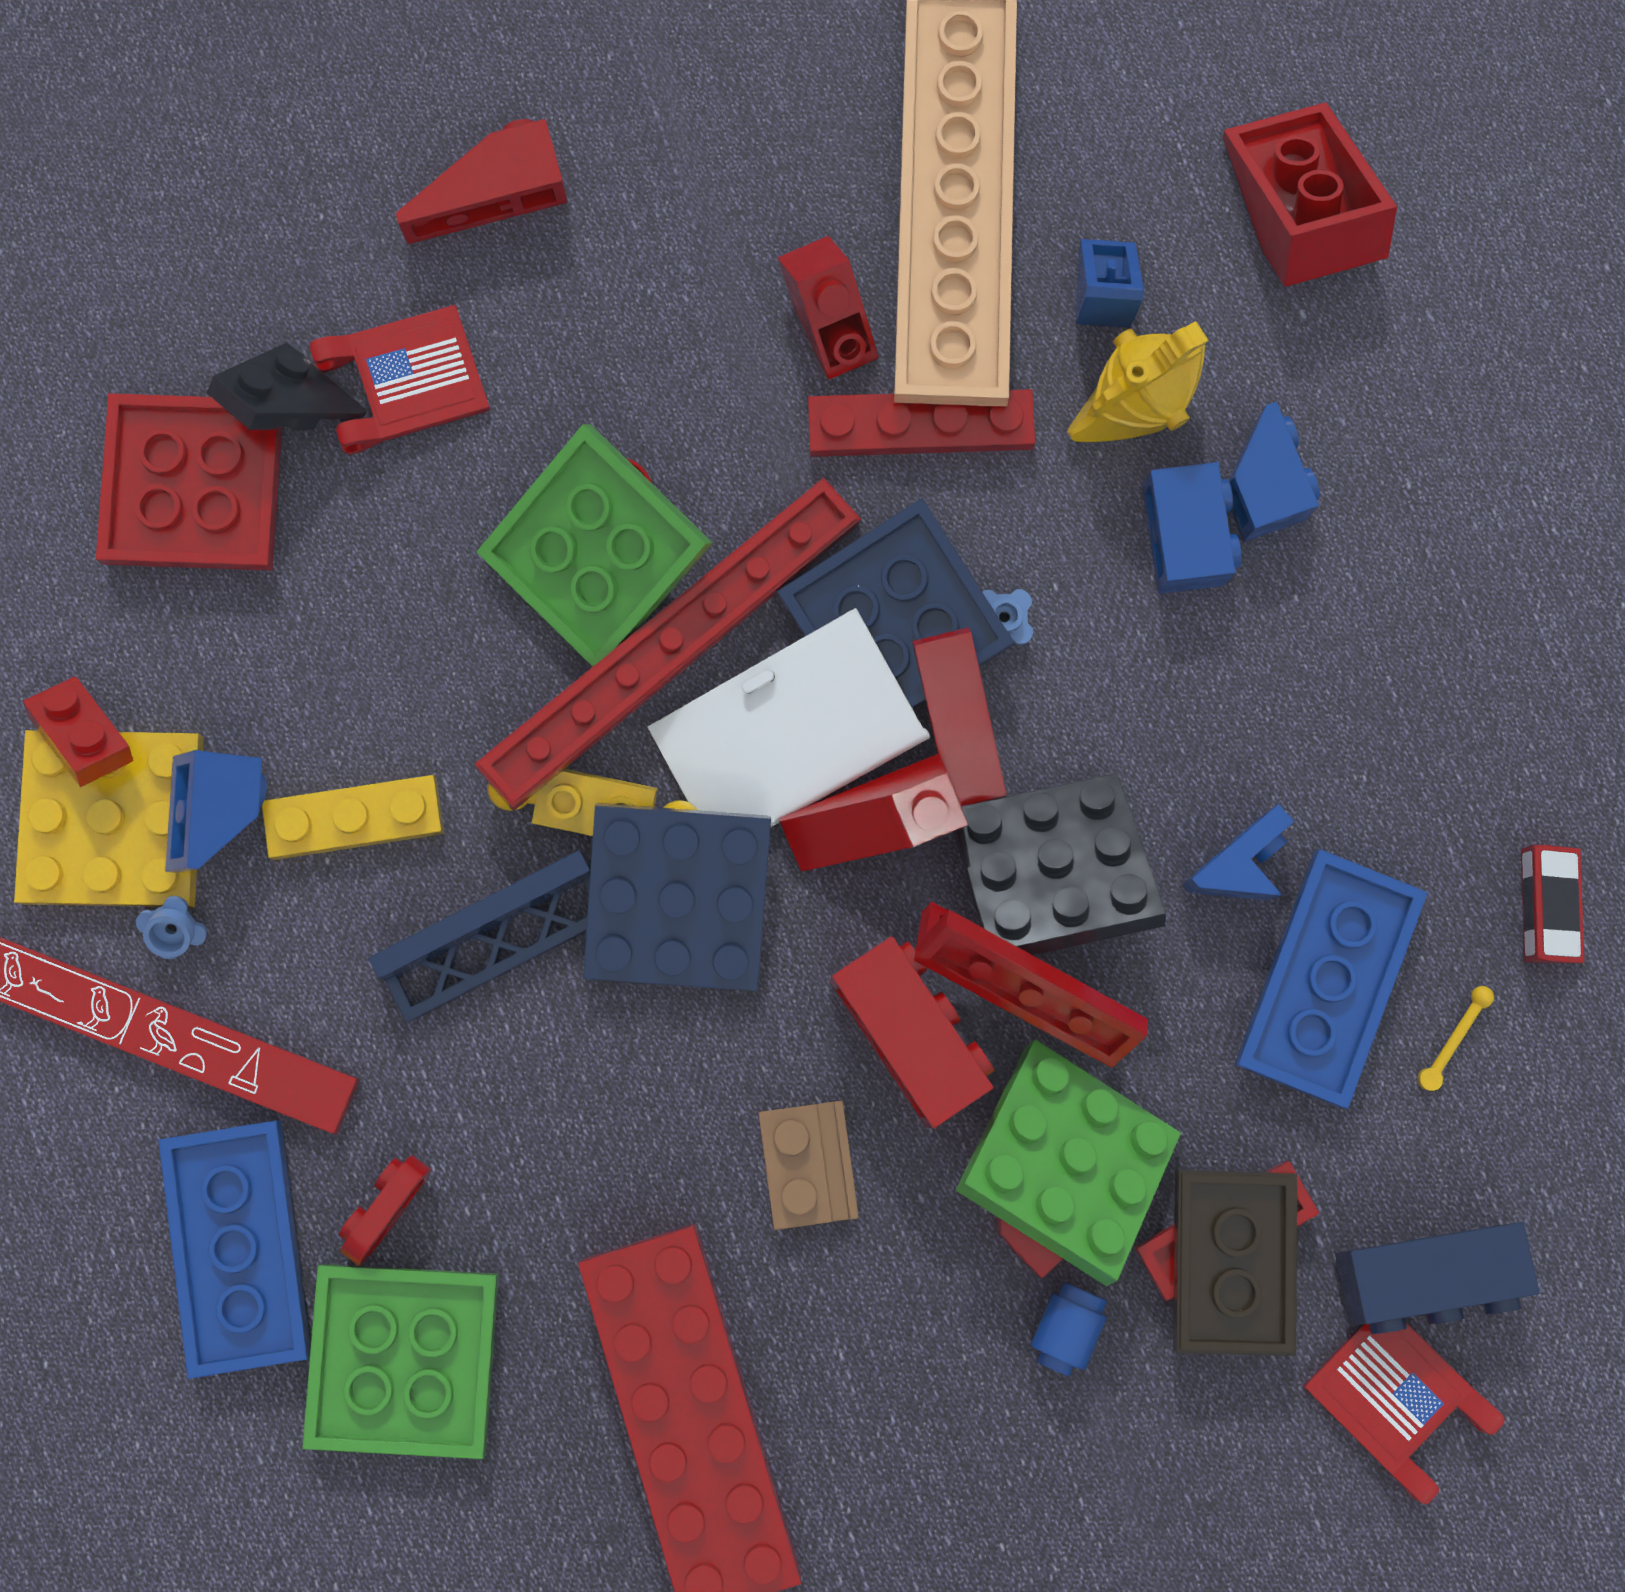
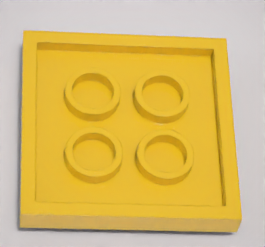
M25 730L14 903L24 905L161 907L168 897L178 896L187 901L188 908H195L197 869L173 873L165 872L173 756L193 750L203 751L204 737L198 733L119 732L129 745L134 761L87 785L79 787L38 730Z

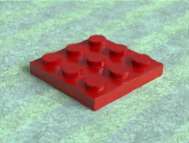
M108 393L96 560L102 565L273 571L282 427H277L274 430H249L212 397Z

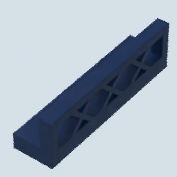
M578 850L369 957L368 959L377 978L386 982L405 1022L410 1023L585 933L587 917L576 922L556 915L563 892L583 882L589 891L591 868L582 852ZM552 899L548 913L534 908ZM522 913L545 919L538 942L527 948L504 942L511 919ZM553 922L568 926L549 936ZM500 925L496 939L481 935ZM471 939L493 945L486 969L474 975L452 969L459 946ZM501 948L515 952V954L497 963ZM448 952L444 966L429 962ZM419 966L440 971L441 975L434 995L413 1006L399 976ZM450 975L464 979L445 989Z

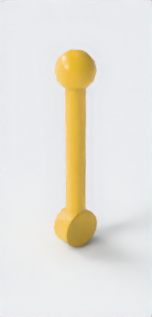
M1478 986L1472 991L1470 1007L1431 1068H1424L1419 1072L1417 1082L1422 1089L1435 1091L1442 1086L1443 1069L1482 1008L1489 1007L1494 1001L1493 991L1489 987Z

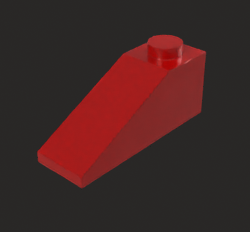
M530 119L515 120L505 125L502 130L490 133L395 213L407 245L568 203L546 119L538 121Z
M940 753L779 818V822L801 872L915 847L968 825Z

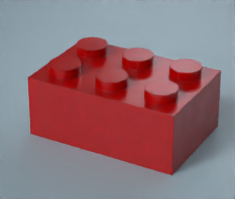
M891 936L832 975L830 984L925 1127L934 1129L992 1090L994 1087L987 1076L995 1070L975 1041L965 1045L953 1026L959 1023L961 1019L944 993L940 991L932 996L920 978L927 972V968L914 961L916 951L907 941L899 946L893 936Z

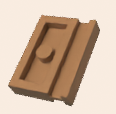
M843 1100L758 1112L774 1230L858 1219Z

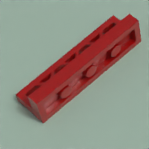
M931 901L922 911L914 961L1111 1068L1147 1037L1148 1019L950 909L946 910Z

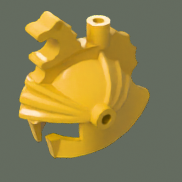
M1195 321L1186 327L1178 329L1172 335L1148 334L1137 336L1133 329H1128L1118 335L1113 340L1116 349L1107 361L1096 389L1067 430L1070 438L1076 442L1124 440L1162 431L1166 427L1173 431L1189 421L1190 417L1185 409L1189 405L1198 386L1204 364L1205 344L1209 341L1198 323Z

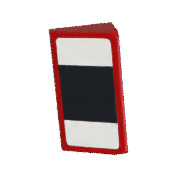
M1530 845L1522 848L1524 963H1584L1581 849L1551 845Z

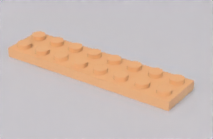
M906 0L894 378L895 403L1005 407L1008 404L1017 0Z

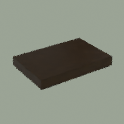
M1175 1170L1173 1351L1176 1353L1296 1356L1297 1174Z

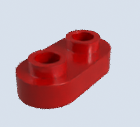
M413 1155L404 1163L394 1158L374 1184V1187L380 1191V1194L366 1211L361 1206L358 1207L341 1228L338 1236L345 1240L340 1253L359 1267L363 1265L419 1192L432 1169Z

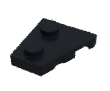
M287 342L214 375L207 390V394L249 430H274L277 427H289L294 430H315L319 419H340L342 423L354 419H364L367 412L363 406L314 366L303 353L294 349Z

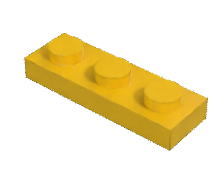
M434 775L264 800L262 804L268 858L272 860L444 834L438 783Z

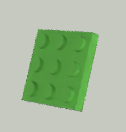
M582 424L477 550V553L593 667L640 628L713 542L591 424Z
M1034 1039L1024 1048L956 1191L1105 1286H1109L1118 1281L1181 1132Z
M335 1264L318 1265L302 1449L484 1459L487 1449L499 1274L371 1266L359 1267Z

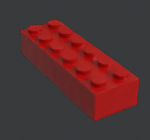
M694 1223L581 1260L578 1266L674 1592H779L800 1585L801 1568L697 1224Z

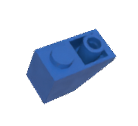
M1277 401L1266 405L1254 422L1229 478L1233 496L1232 514L1243 542L1305 521L1319 506L1317 500L1320 498V489L1317 479L1309 467H1303L1296 450L1299 446L1296 427L1289 416L1283 417Z

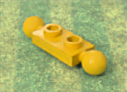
M564 769L516 810L523 808L528 803L533 804L535 808L532 824L593 836L596 803L655 807L658 788ZM488 783V795L494 805L502 810L513 811ZM682 800L670 802L663 807L698 810L693 804Z

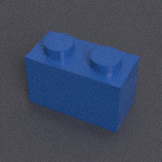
M1219 462L1151 470L1142 484L1158 594L1225 586L1236 573L1235 568H1239L1241 565V547L1237 534L1229 533L1227 513L1232 512L1233 496L1229 480L1221 479Z

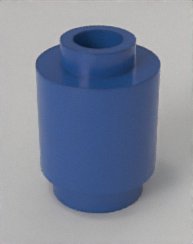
M1063 1281L1059 1293L1051 1294L1030 1345L1041 1351L1037 1362L1069 1377L1073 1367L1086 1370L1107 1319L1106 1316L1102 1315L1107 1300Z

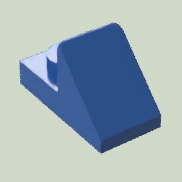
M1280 804L1265 812L1182 885L1189 893L1255 900H1272L1281 896L1278 889L1251 859L1255 856L1260 863H1263L1283 847L1288 841L1281 833L1294 820Z

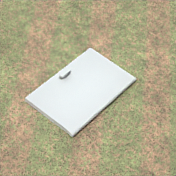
M856 608L648 726L651 735L689 803L701 811L771 816V827L779 823L780 817L810 806L930 738L929 732L922 727Z

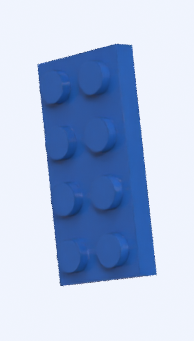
M1318 849L1314 851L1234 1066L1338 1108L1348 1109L1428 892L1324 850Z
M281 1120L158 1139L187 1378L192 1379L309 1359L311 1346Z

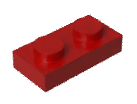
M76 676L23 701L27 716L79 787L87 785L134 761L127 742Z

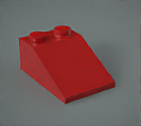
M1326 102L1224 130L1223 140L1261 249L1284 287L1389 258L1397 205Z

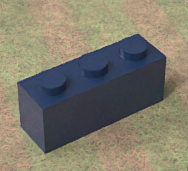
M1524 1222L1502 1224L1334 1253L1349 1324H1369L1371 1334L1407 1329L1406 1317L1426 1314L1428 1324L1465 1319L1463 1307L1481 1304L1484 1305L1485 1314L1522 1309L1521 1297L1540 1294Z

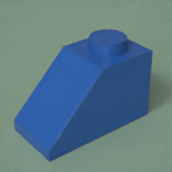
M199 750L173 756L165 872L178 873L199 869L259 816V808L265 800L267 790L266 778L261 774L262 758Z

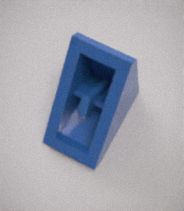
M1080 239L1075 324L1131 328L1143 301L1144 294L1136 243Z

